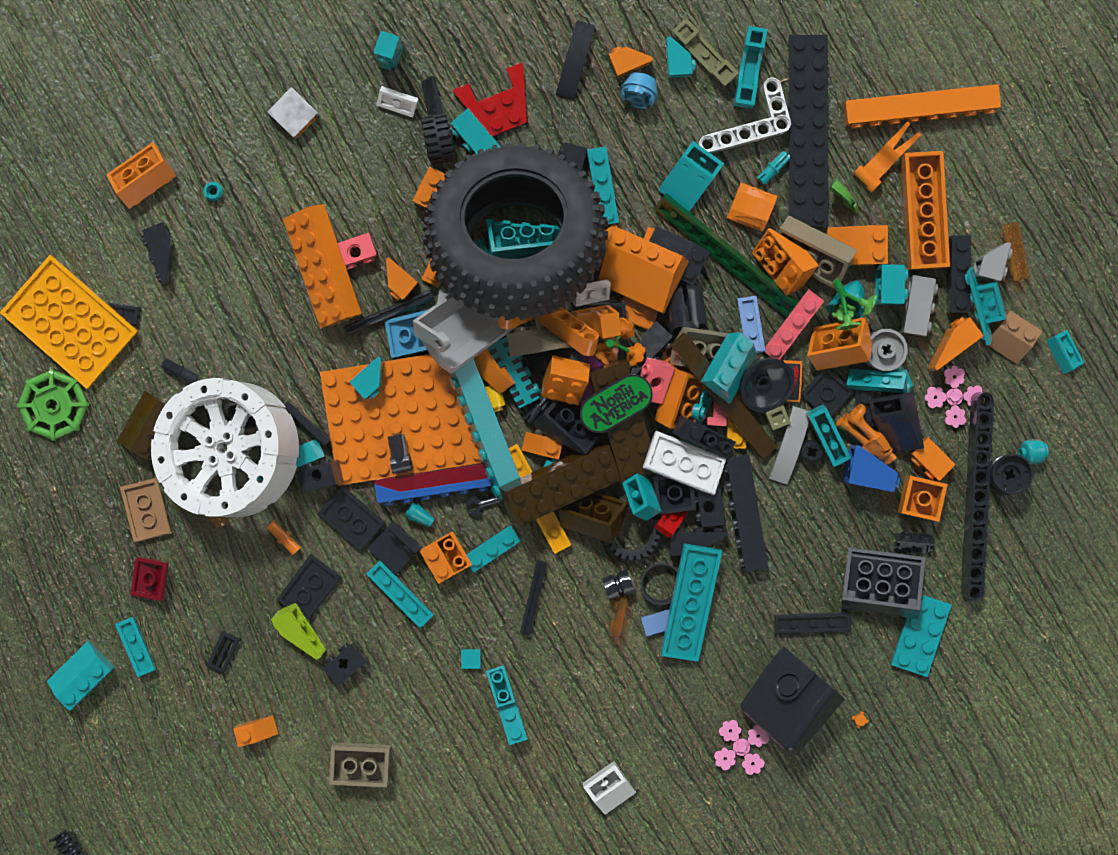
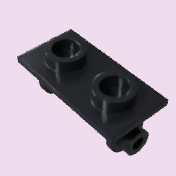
M905 531L895 533L897 542H894V549L911 552L912 546H915V552L929 554V552H933V546H935L933 535L927 533L911 534Z

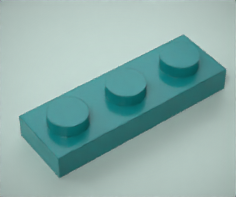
M850 369L846 385L848 389L904 393L908 375L903 372Z
M511 525L466 554L472 563L469 567L473 573L521 541Z
M133 616L116 623L115 626L137 677L156 670L135 617Z

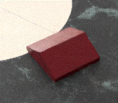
M136 557L130 595L163 601L169 563L157 559Z

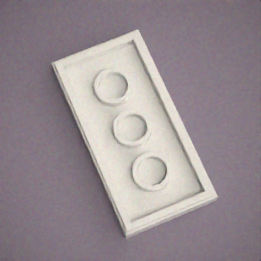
M655 431L643 468L705 493L715 495L726 458Z

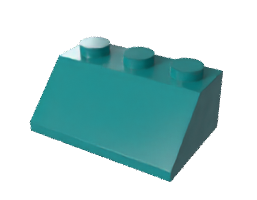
M740 332L728 333L701 382L727 403H731L740 387L743 374L757 357L754 343Z
M88 640L47 682L55 697L70 711L116 667Z

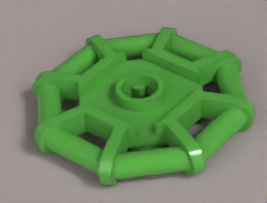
M50 369L48 372L25 381V388L19 403L16 405L21 412L28 432H34L51 439V441H56V439L80 430V424L87 406H89V402H87L81 386L75 378L57 372L55 369ZM55 379L67 383V387L64 389L56 386ZM49 380L48 386H45L41 389H39L36 386L39 383ZM72 388L79 402L73 403L69 394ZM33 389L36 392L35 398L32 400V403H27ZM50 400L57 402L55 410L48 408ZM73 406H79L74 421H72L69 416L72 413ZM27 407H32V410L36 416V419L34 421L32 420ZM40 421L50 425V430L37 426ZM63 421L69 424L56 431V424Z

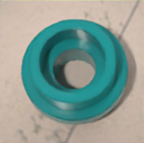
M209 182L205 185L203 193L208 200L217 201L223 195V188L217 182ZM213 188L217 190V193L215 195H211L210 193L211 189Z

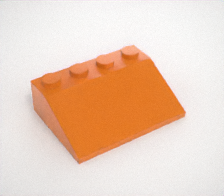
M616 227L608 243L598 281L607 279L611 283L610 290L664 314L689 261L682 255Z

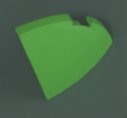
M836 178L829 190L843 200L841 202L843 205L857 214L859 208L854 197Z

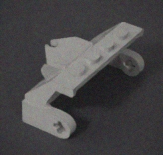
M439 290L437 304L413 320L414 333L422 341L436 363L452 374L514 328L509 330L500 328L497 324L498 318H491L489 313L479 314L476 308L472 307L469 309L464 306L462 300H455L453 298L454 293H443L442 290Z

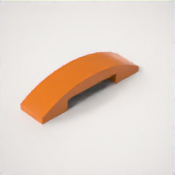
M487 349L474 357L480 375L500 394L515 383L505 367L500 369Z

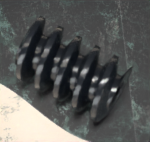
M67 829L49 840L50 843L56 841L53 849L60 848L57 855L85 854V850L78 851L81 847L80 843L74 845L77 837L70 838L73 834L72 830L66 832Z

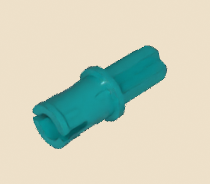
M782 151L771 163H768V166L757 176V179L766 186L776 174L780 173L779 170L791 159L790 156Z

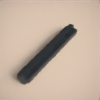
M537 560L520 630V633L524 635H530L547 565L545 561Z

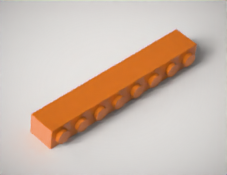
M999 84L847 100L843 103L845 126H851V129L862 128L863 124H870V127L881 126L882 122H889V125L900 124V120H908L909 123L920 121L919 118H927V121L939 119L938 116H946V119L958 117L957 114H965V117L977 115L976 112H984V115L994 114L996 113L995 110L1001 108Z

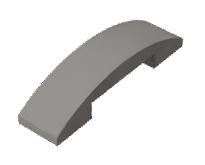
M795 406L792 407L789 416L791 423L787 425L769 479L788 484L808 427L809 419L806 413L809 411Z

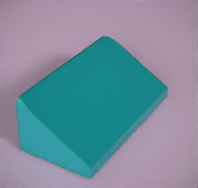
M1068 330L1046 341L1063 374L1073 371L1084 364Z

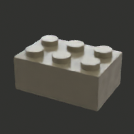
M333 742L331 745L329 785L388 787L391 745Z

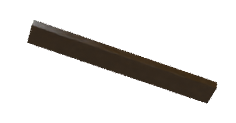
M682 333L670 347L761 459H765L777 447L776 444L736 395L731 403H727L701 382L710 366V362L686 333Z

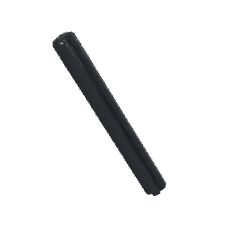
M427 290L345 325V333L352 335L434 299L433 294L430 290Z

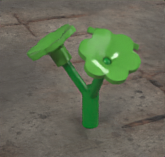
M839 279L834 280L832 284L840 296L841 303L834 306L832 316L837 318L838 321H844L836 329L848 330L860 326L861 322H853L851 320L854 318L856 308L846 302L845 297L858 302V305L864 307L862 316L866 317L875 306L877 296H870L868 300L859 299L847 293Z

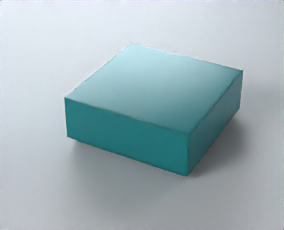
M461 649V669H481V649Z

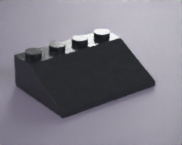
M849 547L841 609L918 619L926 557Z

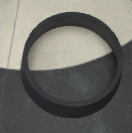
M657 563L647 568L643 573L641 590L645 598L651 603L667 605L671 603L672 596L665 600H656L650 597L644 588V578L647 572L656 566H666L673 570L676 576L678 570L672 565Z

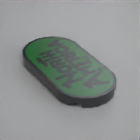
M627 374L588 396L583 401L580 408L581 422L588 430L595 433L609 431L649 406L653 395L650 383L644 377L635 374Z

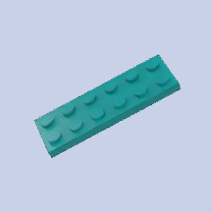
M691 544L683 545L660 652L661 656L699 661L722 555L721 549Z

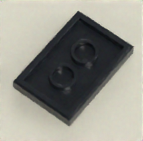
M344 485L338 489L317 513L360 552L386 523Z
M311 553L276 600L285 607L296 603L307 621H309L342 576Z

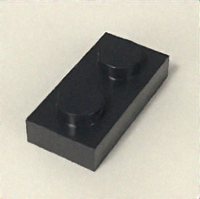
M854 389L855 407L863 404L866 407V412L863 416L864 420L869 426H876L872 418L869 399L875 398V391Z

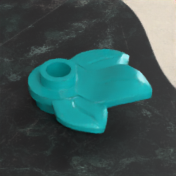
M705 389L699 404H694L691 414L692 419H695L699 424L703 423L706 413L712 404V398L708 397Z

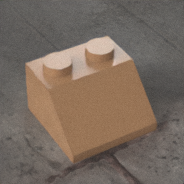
M1006 311L1007 318L998 321L991 332L993 340L987 346L1015 364H1018L1033 347L1042 330L1012 311Z

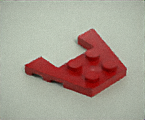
M522 62L506 68L513 88L478 102L474 98L469 83L453 89L456 97L473 113L492 137L527 124Z

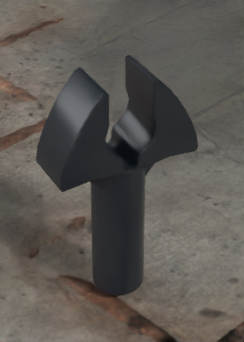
M474 495L468 500L466 505L475 503L479 504V506L475 510L468 511V513L480 516L482 515L481 510L483 507L500 503L502 500H498V497L495 496L479 500Z

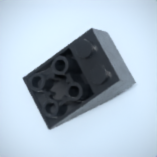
M914 391L869 399L872 418L878 431L883 434L890 447L893 448V453L924 448Z

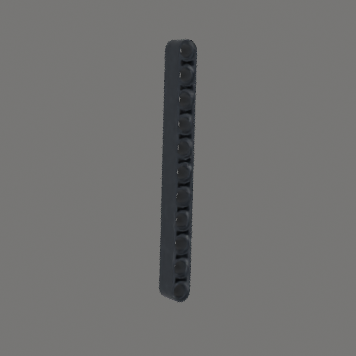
M987 392L974 393L970 404L961 594L964 598L975 602L982 599L985 584L994 398ZM981 396H984L985 403L983 405L980 404ZM981 415L984 417L983 424L979 423V417ZM981 434L983 436V441L979 444L978 436ZM981 454L982 460L978 463L977 455ZM977 473L981 474V479L979 482H977L975 478ZM977 492L980 493V498L978 501L975 500V494ZM976 511L979 512V517L977 520L974 519V513ZM977 530L978 536L976 539H973V532ZM976 549L977 556L972 558V551ZM975 568L976 575L971 577V571ZM974 587L975 594L970 596V590Z

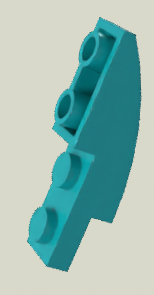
M505 666L486 671L509 746L528 740Z

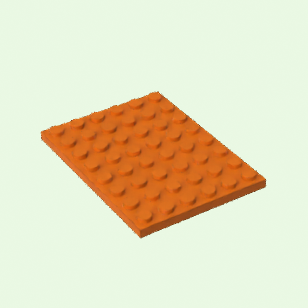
M431 354L383 362L382 387L378 389L380 393L372 400L370 398L364 399L350 383L369 364L320 372L334 461H339L344 480L338 486L484 462L479 458L477 443H474L472 440L470 425H467L465 422L463 407H460L458 404L456 389H453L450 384L451 376L448 371L436 363ZM405 434L407 450L411 456L413 470L393 474L390 465L391 453L388 437Z

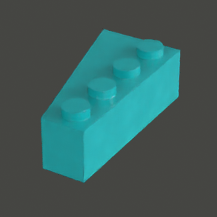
M486 219V234L490 255L504 259H522L538 254L550 246L561 231L560 226L540 224V226H535L525 222L514 224L510 223L511 221L494 222L493 219Z

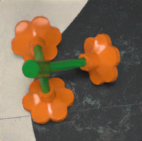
M620 318L621 335L616 336L614 340H607L604 343L597 344L595 357L601 360L603 364L615 362L619 348L626 352V361L634 367L637 363L643 361L646 349L640 343H636L629 348L619 344L620 338L626 340L635 334L633 330L634 324L625 318Z

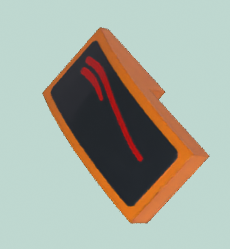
M783 360L791 368L794 375L793 391L787 402H800L802 361Z

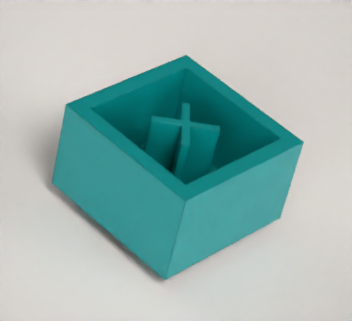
M882 264L875 267V295L877 296L875 305L899 306L905 304V300L908 298V290L905 289V281L908 280V270L905 269V265Z

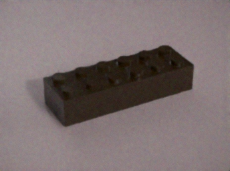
M625 359L595 367L589 371L594 393L619 378L630 374ZM642 412L606 432L622 483L637 473L642 476L655 473L643 468L651 442Z
M599 442L594 444L585 455L576 452L498 488L511 523L520 527L621 481L610 446Z

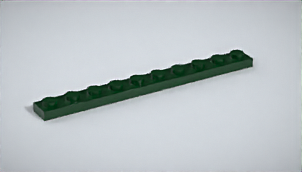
M667 193L655 206L654 209L699 246L709 250V254L784 316H789L798 304V300L790 294L785 295L776 282Z

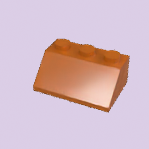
M154 142L107 174L115 193L129 209L138 205L141 200L155 193L158 188L169 183L176 176L172 167Z
M866 317L853 319V322H861V325L848 330L836 329L844 321L813 327L807 356L817 371L870 361L872 342Z
M673 366L675 370L663 403L659 404L654 419L672 429L675 428L680 416L697 422L691 417L692 409L695 403L699 404L704 391L703 386L690 370L685 367Z

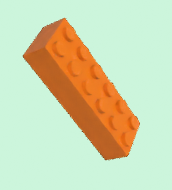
M944 151L904 153L901 155L907 270L950 267Z
M325 205L309 206L283 218L319 327L324 328L336 325L362 314Z

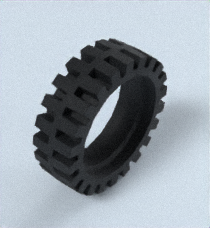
M628 503V508H627L626 514H627V513H632V510H631V507H630V504H629V503ZM656 516L647 520L650 526V537L642 548L626 550L621 548L615 539L612 543L605 541L606 545L613 554L622 559L639 560L653 552L660 539V531L654 528L658 523Z

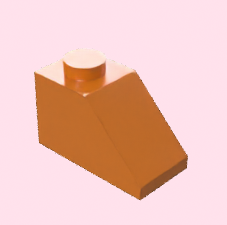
M616 47L608 55L617 79L653 63L651 56L629 47Z
M388 257L386 265L388 287L392 290L390 294L397 300L400 298L405 300L419 283Z
M526 432L522 451L559 459L562 444L546 436Z
M274 715L242 723L233 728L238 747L256 743L278 734Z

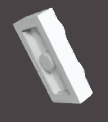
M382 86L379 91L377 106L413 118L418 98Z
M607 279L587 283V287L581 294L577 292L578 297L572 303L575 306L609 300L611 283Z

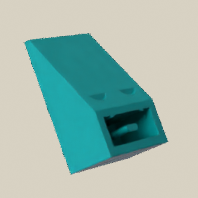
M693 141L658 191L664 195L667 193L685 209L690 211L724 163Z

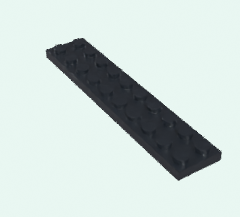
M789 35V117L791 121L789 128V156L791 158L789 160V216L811 227H828V35Z

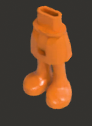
M859 404L852 410L850 415L849 413L844 414L836 422V426L850 433L862 444V448L888 465L896 459L895 454L892 452L893 448L890 447L881 432H876L866 423L863 417L866 407L863 404ZM854 425H856L860 430H862L865 435H863Z

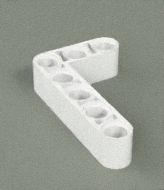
M769 78L762 85V94L769 118L705 135L700 139L698 145L703 147L702 142L709 140L712 143V148L705 150L709 153H715L786 133L791 126V121L779 80ZM769 83L774 84L776 91L769 92L766 85ZM772 102H778L781 105V109L779 111L772 109ZM778 120L784 121L786 128L779 129L776 122ZM758 126H765L767 128V133L760 134L758 131ZM741 130L747 131L749 138L742 139L739 132ZM721 136H729L731 142L729 144H723L721 142Z

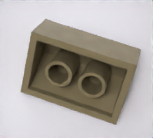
M683 327L677 338L682 333H686L711 364L728 333ZM672 350L670 364L685 366Z

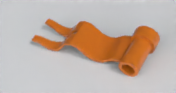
M908 121L865 167L860 165L853 174L867 186L866 189L870 193L881 183L879 179L921 136V133L918 132L897 149H893L910 125Z

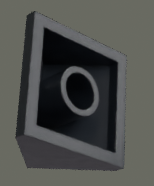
M662 475L653 476L654 492L661 512L658 514L696 510L693 487Z

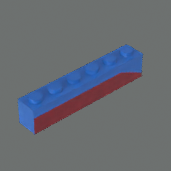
M484 463L374 480L377 503L382 502V506L392 505L394 500H401V503L412 502L414 497H420V500L431 499V495L439 494V497L451 496L450 492L458 491V494L470 493L469 489L477 488V491L489 490L488 486H492V482L486 476V466Z

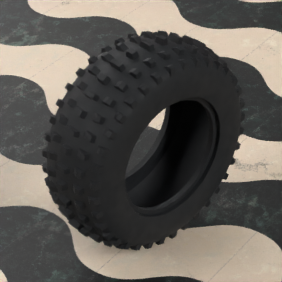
M506 143V146H501V148H498L497 145H492V149H486L485 152L482 148L478 150V154H469L465 157L466 161L457 162L453 166L454 170L450 169L444 175L445 180H440L436 186L438 191H433L431 194V204H427L426 217L423 223L425 236L422 237L423 244L428 248L425 250L426 258H432L430 261L432 272L437 271L436 278L440 283L445 282L443 288L451 294L454 293L453 298L455 300H462L464 306L469 309L472 307L476 308L479 314L489 313L491 318L496 319L504 316L505 320L515 319V317L525 320V318H531L530 316L532 315L535 319L539 318V314L541 316L545 315L546 312L551 314L553 309L563 308L566 306V301L570 303L578 297L577 292L581 294L587 287L585 283L592 282L594 271L599 270L602 262L601 258L606 253L605 243L608 240V231H605V227L608 226L607 217H602L605 213L604 204H599L601 197L598 191L593 192L595 189L594 183L586 180L587 174L584 171L580 172L577 170V164L567 162V157L562 154L559 156L555 155L554 150L550 148L545 151L541 150L540 145L526 147V143H520V145L516 146ZM508 205H528L541 209L553 217L561 228L557 238L545 250L522 259H504L490 255L480 249L470 238L475 225L486 214Z

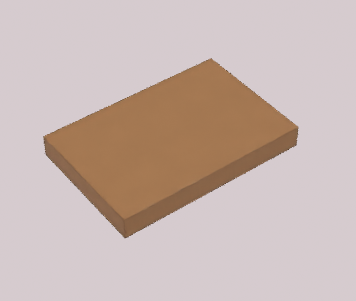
M157 478L120 487L134 543L172 533L161 486Z

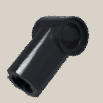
M405 434L389 436L392 473L412 471V461L410 454H408Z

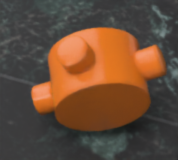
M860 711L859 714L852 716V720L857 724V728L865 725V723L868 724L869 720L864 716V712Z

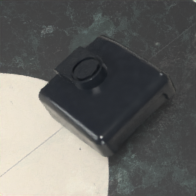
M783 646L768 663L742 700L740 708L744 714L791 755H797L842 704L845 698Z

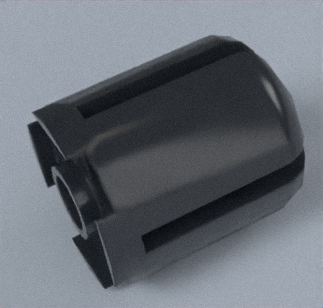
M685 285L689 322H687L682 286L676 287L667 306L671 335H673V332H680L683 327L709 329L703 291L699 286Z

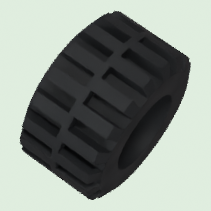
M446 113L422 117L421 126L429 162L434 165L455 160L456 153Z

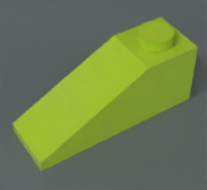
M296 603L277 611L272 617L273 626L281 636L316 660L325 652L326 648Z

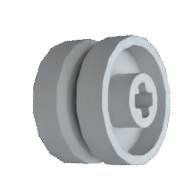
M880 329L870 333L872 351L870 361L865 363L876 371H892L900 367L908 354L907 343L904 337L892 329ZM882 347H885V348H886V353H885V354H883V351H884V350L881 349Z

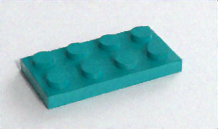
M922 595L919 618H905L890 665L928 677L951 604Z

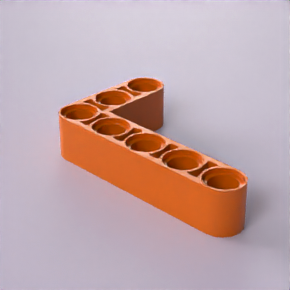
M564 308L553 309V313L548 314L546 312L545 315L541 316L539 314V318H535L536 321L585 356H592L596 353L598 333ZM500 316L497 324L500 328L509 330L534 319V316L525 318V320H520L519 317L505 320L504 316Z

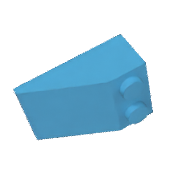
M428 310L385 320L391 358L428 352L422 341L415 336L413 320Z

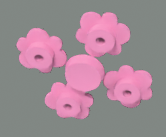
M952 366L951 369L944 371L945 383L950 384L952 389L945 394L940 387H929L924 397L928 401L927 405L930 408L941 407L945 400L949 404L954 405L945 412L947 416L945 423L952 425L954 428L966 422L965 411L957 405L964 399L970 406L972 395L976 392H982L981 386H970L964 394L957 389L959 384L964 383L963 377L965 375V371L961 368L958 369L957 366ZM981 396L980 398L981 405L983 403L982 399H984V396Z
M724 721L723 727L719 729V734L724 736L725 741L731 739L735 742L733 750L722 748L721 751L715 752L716 765L721 766L723 770H728L730 765L735 764L734 758L736 753L740 756L745 755V761L742 762V766L747 774L760 773V768L764 766L763 759L758 754L752 755L748 752L750 744H755L757 747H761L762 743L766 744L769 741L768 735L758 725H755L753 729L748 731V741L738 739L741 728L738 727L737 721Z

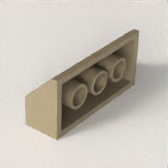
M791 216L787 217L778 232L805 249L819 265L811 277L834 289L835 287L832 284L834 280L839 279L842 283L856 255V249Z

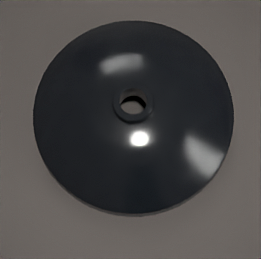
M771 357L758 360L742 376L739 387L741 399L748 408L755 412L766 413L782 406L790 397L794 387V375L791 368L778 358Z

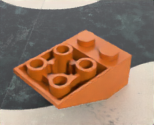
M771 228L765 232L752 251V254L785 295L802 289L819 266L805 249Z

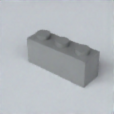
M915 275L910 276L908 298L905 302L900 333L922 337L930 333L932 323L929 322L930 314H933L935 303H932L933 295H936L938 290V284H935L936 279Z

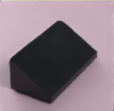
M430 76L421 83L428 116L443 113L436 78Z

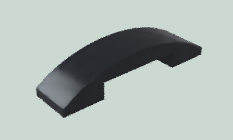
M577 20L556 91L557 95L575 99L595 25Z

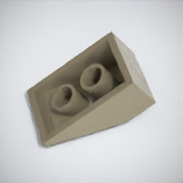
M536 326L515 328L514 333L507 334L510 357L571 347L553 332L546 329H536Z

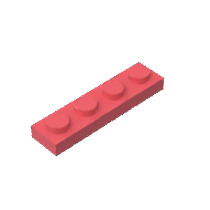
M808 289L765 346V353L772 358L781 359L824 300Z

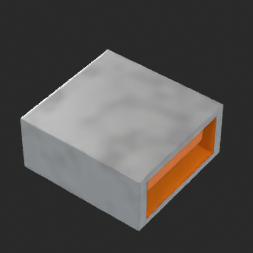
M292 87L268 111L295 140L319 116V113Z

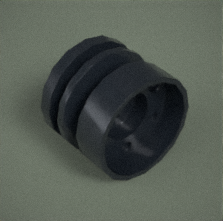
M1007 454L992 461L990 486L997 493L1003 495L1018 494L1026 490L1032 483L1033 468L1023 456ZM1010 471L1012 477L1006 479L1004 472Z

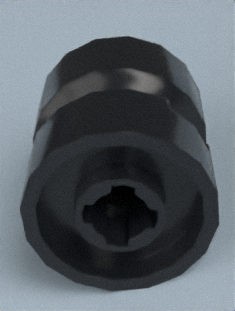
M627 569L618 572L616 577L609 575L602 578L610 601L619 599L622 593L624 595L635 593Z

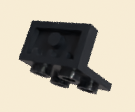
M392 521L368 549L393 573L397 574L422 546L400 525Z

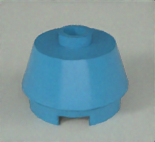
M632 73L621 86L620 97L623 101L627 99L632 102L631 106L635 108L646 109L647 105L653 107L654 102L658 99L657 82L647 74Z

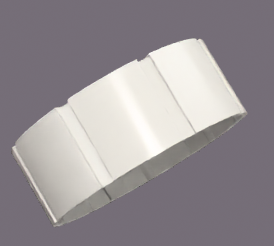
M223 378L204 379L184 387L182 392L176 393L164 406L153 430L155 431L154 440L152 439L151 442L153 468L159 483L163 484L166 494L187 511L212 517H245L268 508L267 506L276 502L288 488L296 471L297 457H299L297 429L291 414H288L285 409V405L274 394L262 387ZM221 399H228L237 403L235 408L237 410L232 421L227 422L225 420ZM204 405L205 409H208L211 419L210 429L195 422V419L190 416L196 407ZM253 416L259 431L252 435H245L244 427L249 417ZM181 430L197 437L201 445L196 446L195 449L178 450ZM266 433H272V436L267 438ZM226 444L227 451L224 453L223 447ZM261 446V458L257 465L249 459V450L253 447ZM204 461L201 467L203 469L195 479L189 482L187 478H184L181 466L189 462ZM237 469H242L250 478L240 490L236 488L235 474ZM219 474L222 482L220 496L211 497L204 492L209 482L215 475ZM260 475L263 477V482L261 479H258Z

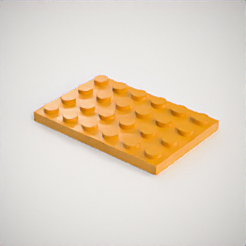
M52 255L46 258L0 312L86 389L91 387L138 333L136 328Z

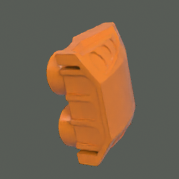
M740 183L726 219L763 232L775 205L777 195Z

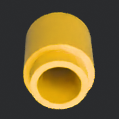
M491 385L486 386L485 389L494 412L503 410L502 406L506 405L503 394H500Z

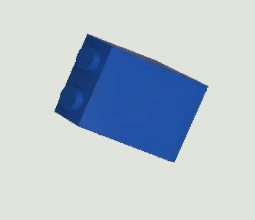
M850 445L849 455L851 459L847 460L843 482L895 492V488L898 489L900 477H897L898 473L861 446Z

